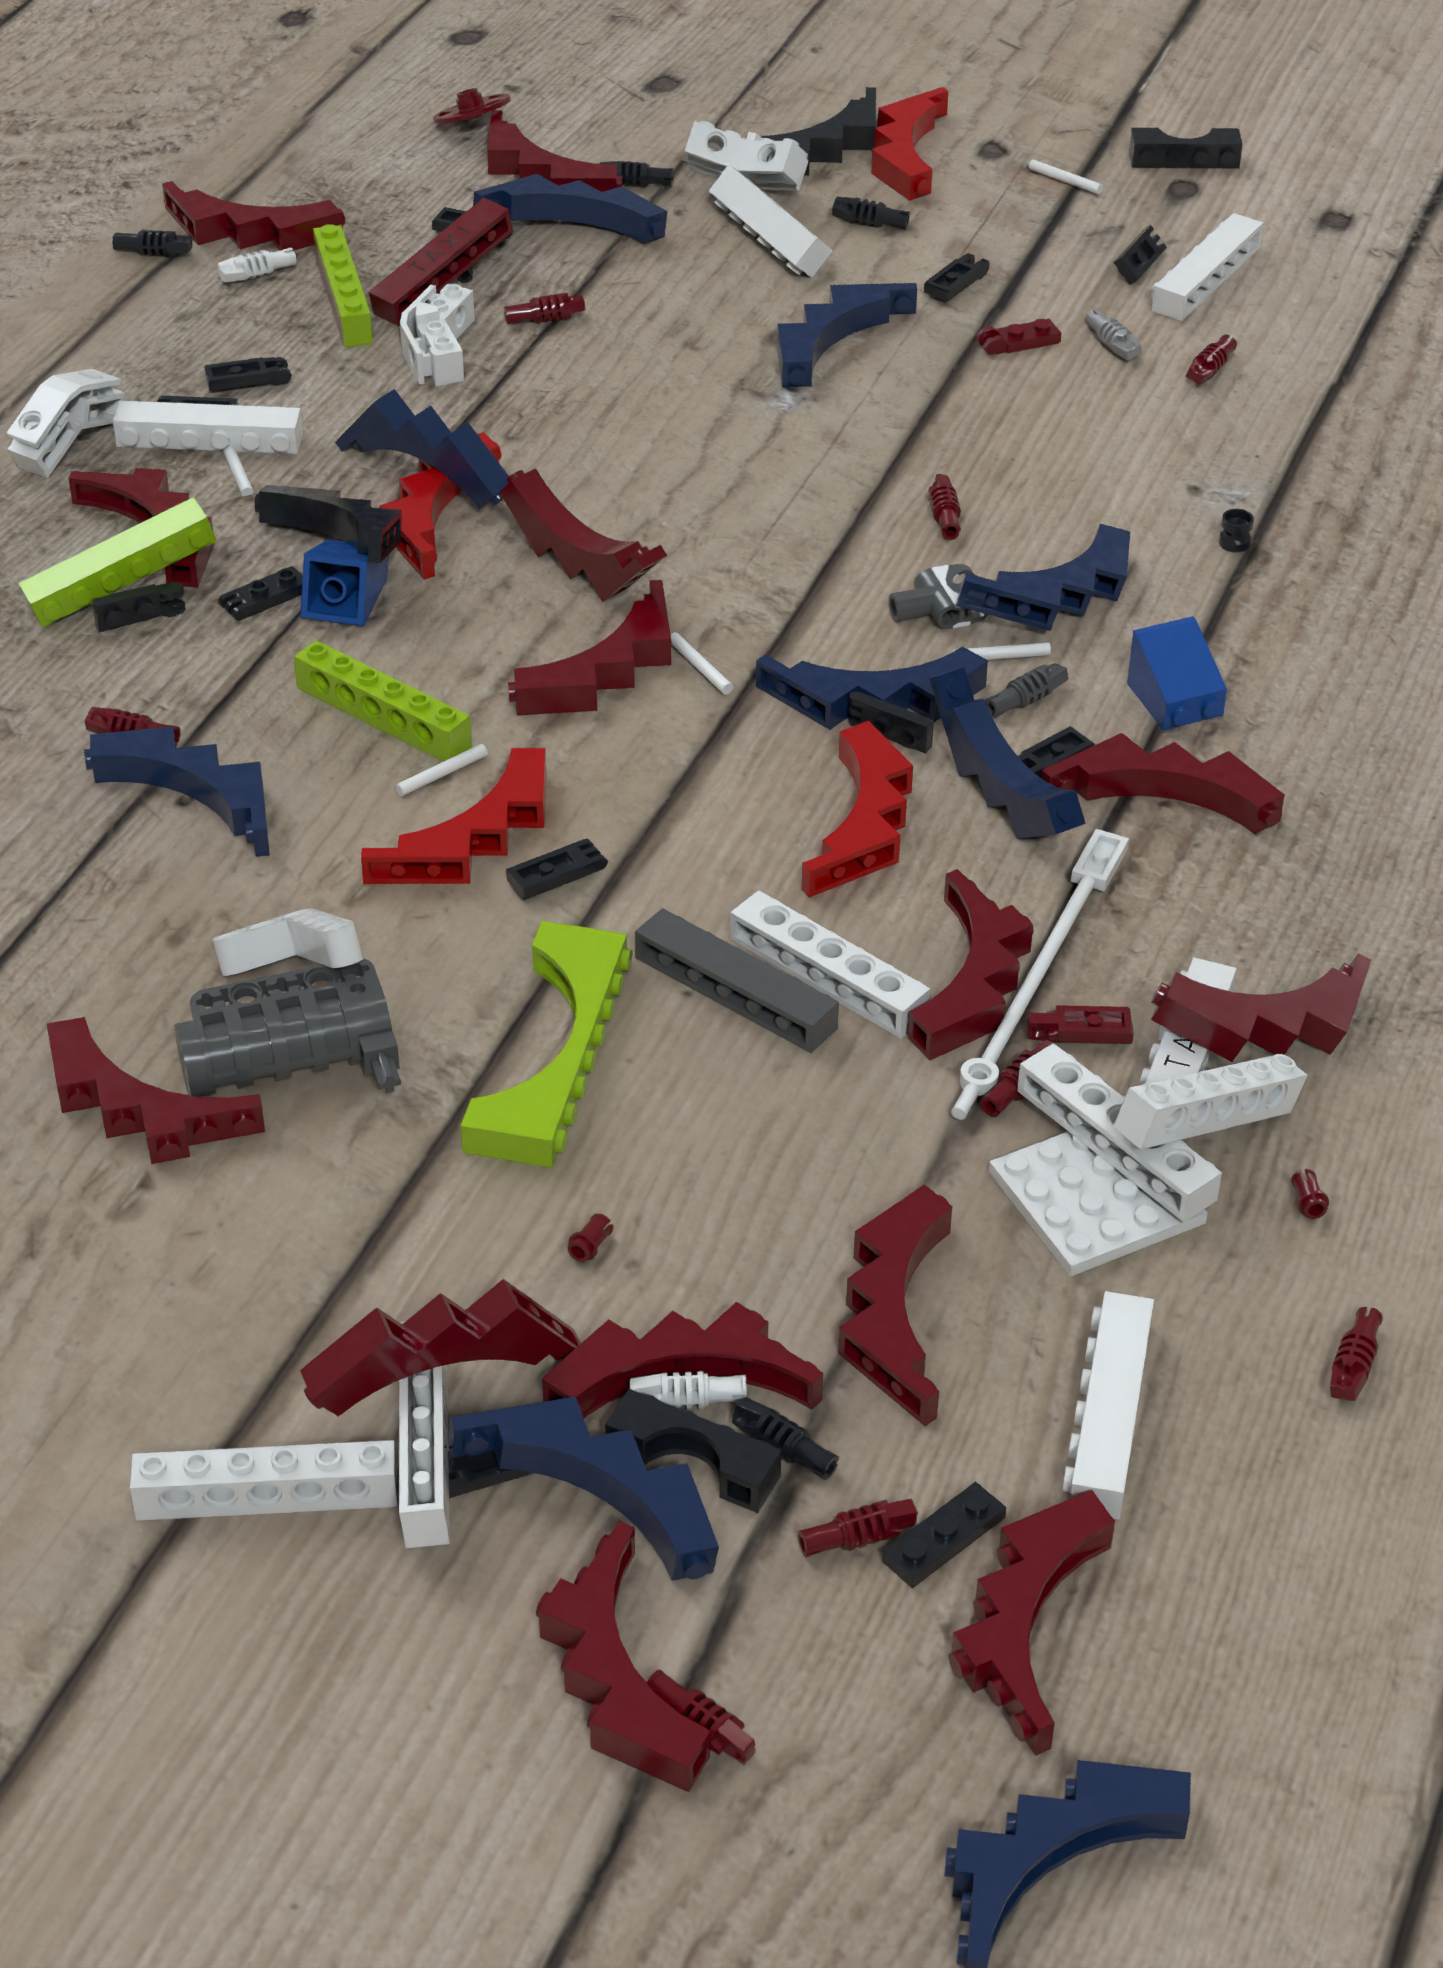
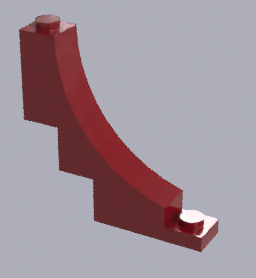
M502 110L491 112L487 147L488 175H519L520 179L538 174L558 186L580 180L600 192L623 187L622 175H617V165L588 163L553 154L528 140L515 123L503 121Z
M173 181L162 183L165 209L185 232L192 237L197 245L229 237L240 250L271 241L279 251L290 247L294 251L315 245L314 228H321L324 225H341L343 229V225H345L343 211L340 208L338 209L331 200L297 206H252L221 200L197 189L184 192Z
M536 468L527 473L519 470L506 479L508 484L500 491L501 496L538 558L553 550L570 580L584 572L586 573L602 602L627 590L667 557L661 545L649 550L647 546L642 547L639 541L626 542L614 540L587 527L557 499Z
M649 580V594H644V600L634 601L632 609L624 622L597 645L577 655L556 662L532 667L514 668V682H508L509 703L516 702L517 716L597 711V690L635 688L634 667L671 665V634L662 580Z
M1123 733L1043 769L1041 779L1051 785L1066 790H1076V793L1086 801L1117 796H1149L1195 804L1230 818L1253 834L1272 827L1281 821L1285 794L1229 751L1204 763L1200 762L1176 742L1148 754Z
M1358 953L1350 965L1344 963L1339 971L1332 967L1323 977L1312 984L1285 993L1267 995L1245 994L1211 987L1176 972L1168 985L1161 982L1151 1001V1003L1156 1005L1151 1020L1230 1062L1234 1061L1247 1041L1274 1055H1285L1296 1038H1299L1331 1055L1348 1032L1371 959Z
M926 1185L921 1186L855 1231L853 1259L860 1263L863 1268L847 1278L846 1306L857 1315L840 1326L838 1354L924 1426H927L937 1418L939 1390H937L930 1379L924 1377L926 1354L916 1340L910 1326L905 1308V1295L910 1280L921 1261L936 1244L950 1234L952 1206L943 1196L937 1195Z
M503 1279L466 1310L440 1293L403 1324L376 1307L304 1366L300 1372L307 1386L304 1389V1393L311 1404L318 1409L324 1407L339 1417L356 1403L374 1392L419 1372L444 1365L476 1360L517 1361L536 1366L549 1354L555 1360L564 1359L581 1342L572 1327Z

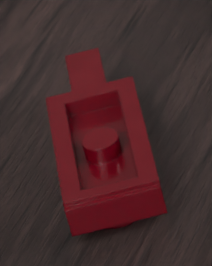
M1056 1005L1055 1010L1046 1013L1029 1012L1026 1025L1027 1039L1039 1041L1047 1039L1052 1042L1132 1044L1134 1036L1131 1012L1128 1007Z

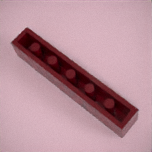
M482 198L368 292L374 315L399 327L402 313L430 285H435L436 293L439 294L447 284H451L513 232L509 209L486 198Z

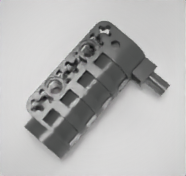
M367 959L340 968L319 965L200 990L190 999L193 1020L174 1024L177 1049L188 1095L197 1097L212 1095L216 1093L215 1088L236 1084L237 1089L253 1086L255 1079L273 1076L275 1081L291 1078L292 1071L310 1068L313 1073L328 1070L330 1063L347 1060L350 1065L362 1063L366 1076L374 1074L379 1089L385 1088L387 1093L394 1092V1086L401 1085L397 1069H400L398 1045L392 1031L386 999L375 967ZM317 981H328L330 983L323 988L312 986ZM244 996L256 998L250 1003L237 1002L239 998Z

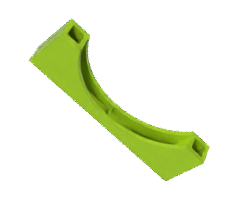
M541 920L532 943L533 972L555 986L568 1002L575 1018L572 1033L556 1058L530 1079L498 1093L471 1098L461 1123L462 1153L553 1168L558 1153L563 1154L565 1152L568 1139L567 1127L574 1126L578 1109L576 1102L585 1096L587 1088L586 1075L587 1072L593 1073L597 1056L596 1047L603 1046L606 1033L605 1022L611 1021L615 1009L614 997L620 996L624 984L623 972L629 971L631 968L633 951L627 949L626 933Z

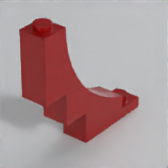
M943 87L878 108L877 128H875L874 148L872 149L871 174L909 201L931 194L933 169L919 157L914 147L926 133L935 128V119L947 115L949 91Z
M485 432L477 434L499 462L502 454L497 442H493ZM419 459V473L399 479L400 499L379 505V508L402 510L401 542L395 548L425 580L435 576L437 553L434 528L438 517L447 504L462 490L448 476Z
M869 721L839 732L838 758L846 766L854 779L858 790V798L844 822L822 840V855L802 863L801 890L808 898L899 863L901 835L896 830L906 826L907 800L903 796L912 793L913 765Z
M511 748L507 767L499 782L477 804L456 817L420 831L399 835L398 848H362L363 884H470L472 856H508L509 828H544L547 781L546 748Z

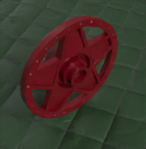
M477 88L464 90L457 93V105L433 116L436 124L476 119L481 117L482 114L494 111L511 101L510 95L502 93L482 97L481 92H478Z

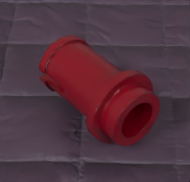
M1304 1169L1308 1181L1304 1180L1302 1172L1299 1170L1291 1178L1292 1185L1299 1198L1298 1209L1300 1213L1310 1219L1320 1218L1328 1210V1196L1321 1191L1313 1170Z
M596 1213L580 1232L573 1233L568 1241V1252L571 1257L579 1262L594 1259L600 1244L614 1230L613 1224L608 1225L603 1230L611 1220L603 1214Z

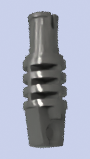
M1056 663L1049 666L1045 664L1010 681L1002 692L985 699L984 702L990 715L996 718L1014 707L1024 708L1051 694L1055 688L1069 679L1067 668Z

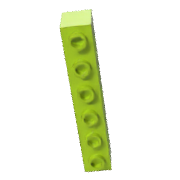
M317 640L294 656L298 689L442 761H446L472 748L470 715Z

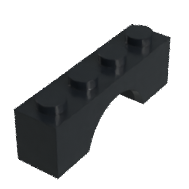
M1131 128L1129 154L1132 168L1240 169L1243 144L1239 128H1212L1208 134L1202 137L1189 139L1170 136L1159 128Z
M629 1389L605 1423V1434L632 1430L644 1466L654 1459L672 1454L689 1455L704 1461L718 1476L720 1482L719 1498L755 1513H759L781 1478V1449L772 1446L766 1441L756 1440L738 1433L729 1426L719 1425L701 1418L689 1410H681L659 1401L652 1395H644Z

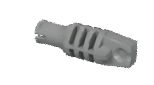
M1093 309V312L1089 311L1085 315V323L1096 331L1097 338L1115 354L1127 361L1142 354V347L1133 333L1115 318H1107L1099 309Z

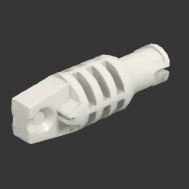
M291 247L276 252L260 250L251 254L237 255L234 258L218 263L217 272L223 282L246 281L248 279H255L256 276L260 278L264 275H271L274 270L295 266L297 260L295 252H293Z
M697 1371V1375L685 1372V1376H679V1372H673V1376L661 1373L631 1378L629 1383V1389L644 1395H652L659 1401L681 1409V1405H686L687 1410H693V1405H698V1409H705V1407H709V1403L739 1402L747 1395L746 1375L708 1377L707 1373Z

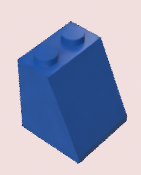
M328 539L304 553L301 618L364 626L387 581L389 555L381 563L368 562V554L358 553L350 543Z
M1194 616L1133 630L1127 684L1162 730L1223 716L1227 688Z

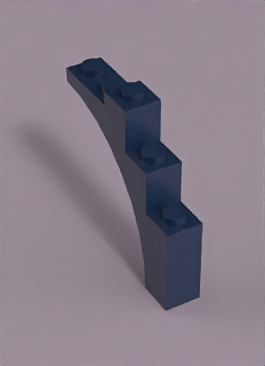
M1077 1760L1075 1779L1066 1778L1064 1799L1018 1794L1016 1813L1007 1812L1005 1834L958 1829L956 1848L947 1847L944 1873V1877L954 1878L952 1897L962 1898L960 1921L969 1922L968 1935L959 1934L956 1965L966 1966V1968H988L990 1953L1002 1925L1022 1896L1046 1874L1076 1856L1113 1843L1147 1838L1185 1839L1190 1816L1191 1772Z

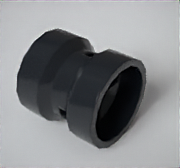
M1237 508L1223 513L1221 522L1223 530L1219 537L1221 548L1233 553H1240L1249 549L1251 543V534L1249 532L1252 530L1254 517L1249 511Z

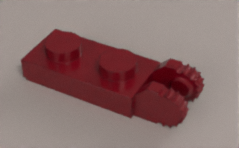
M1050 318L1037 319L1034 322L1011 324L1008 327L997 329L993 326L984 327L976 333V340L980 345L982 344L983 349L989 355L1008 354L1059 344L1061 342V332Z

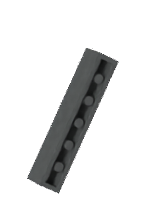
M662 908L635 931L636 959L809 1053H812L838 1029L839 1001L714 936L712 933L695 926L680 916Z

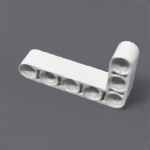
M312 908L288 913L212 939L223 976L242 973L294 955L330 968L345 967L364 959L353 921Z

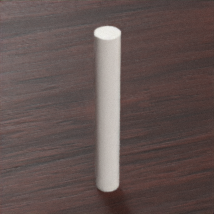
M1034 159L1029 163V170L1097 195L1101 194L1103 190V185Z
M228 444L222 451L241 495H252L254 491L235 448Z
M677 632L672 633L671 645L724 695L731 693L733 685Z
M1049 642L968 648V650L986 660L1051 655Z
M479 744L396 784V792L400 797H403L488 755L487 749L483 744Z

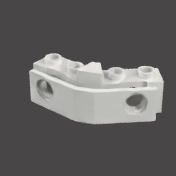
M694 121L681 160L688 162V168L719 178L728 164H730L761 190L799 191L809 162L806 159L808 154L799 147V143L795 140L785 138L783 141H774L762 138L757 133L748 132L746 139H743L740 134L730 130L724 132L716 129L713 124L707 121ZM709 147L715 148L717 152L712 151Z
M447 284L440 291V294H437L436 286L430 285L402 313L400 320L402 354L419 385L425 384L424 377L431 376L435 386L464 381L463 351L456 339L475 321L473 290L463 288L457 284Z
M94 369L52 375L40 384L7 431L8 437L13 438L7 450L17 466L48 478L82 429L113 423L119 402L124 401L125 392L113 389V386L120 385L121 379Z

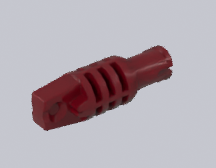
M568 292L534 297L529 300V303L504 306L507 324L529 320L539 324L541 322L569 319L572 313L585 311L583 296L569 297Z
M1225 334L1216 343L1207 345L1194 358L1186 377L1199 385L1211 379L1228 362V355L1237 348L1235 338L1232 337L1228 341L1230 335Z
M936 474L935 482L928 489L933 517L940 524L942 537L947 540H953L959 536L961 531L958 521L961 509L957 493L948 475Z
M91 707L84 721L86 730L97 734L173 727L176 746L181 735V729L178 726L156 723L147 715L142 714L140 716L138 713H131L120 709Z
M1045 1039L1032 1051L1024 1050L1018 1058L1000 1073L997 1085L981 1101V1108L987 1115L997 1117L1013 1100L1017 1101L1025 1098L1017 1091L1020 1063L1053 1043Z
M1360 1307L1357 1310L1352 1330H1349L1342 1336L1332 1365L1330 1382L1332 1398L1355 1401L1367 1382L1379 1347L1376 1335L1383 1320L1379 1310L1371 1307L1369 1316L1366 1317L1367 1307Z
M910 1498L888 1503L887 1500H882L871 1505L860 1506L858 1509H850L848 1512H839L833 1517L831 1522L798 1531L799 1547L806 1558L839 1547L842 1550L852 1551L857 1547L862 1548L867 1546V1544L878 1543L880 1540H889L899 1536L900 1530L914 1526L917 1521L918 1511L913 1500Z
M660 1669L650 1676L646 1683L654 1693L681 1715L710 1730V1750L717 1755L724 1752L743 1765L755 1754V1740L743 1730L745 1727L744 1723L731 1712H727L724 1707L716 1704L713 1699L707 1697L700 1690L691 1689L688 1691Z

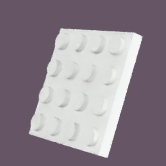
M1069 1131L989 1161L988 1172L1070 1277L1206 1224L1208 1212L1205 1209L1186 1222L1181 1221Z

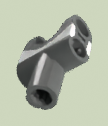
M965 564L944 565L925 569L916 576L914 580L915 589L891 593L888 599L890 614L895 622L932 615L941 628L953 629L980 622L989 615L972 612V610L956 606L962 582L956 584L953 583L959 575L965 573L975 575L970 567Z

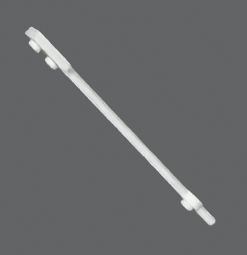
M1095 829L1072 870L1071 882L1077 883L1078 886L981 1058L967 1060L961 1067L960 1085L963 1091L951 1111L956 1119H965L977 1096L988 1094L997 1085L999 1069L995 1064L1092 888L1105 892L1128 850L1129 838Z

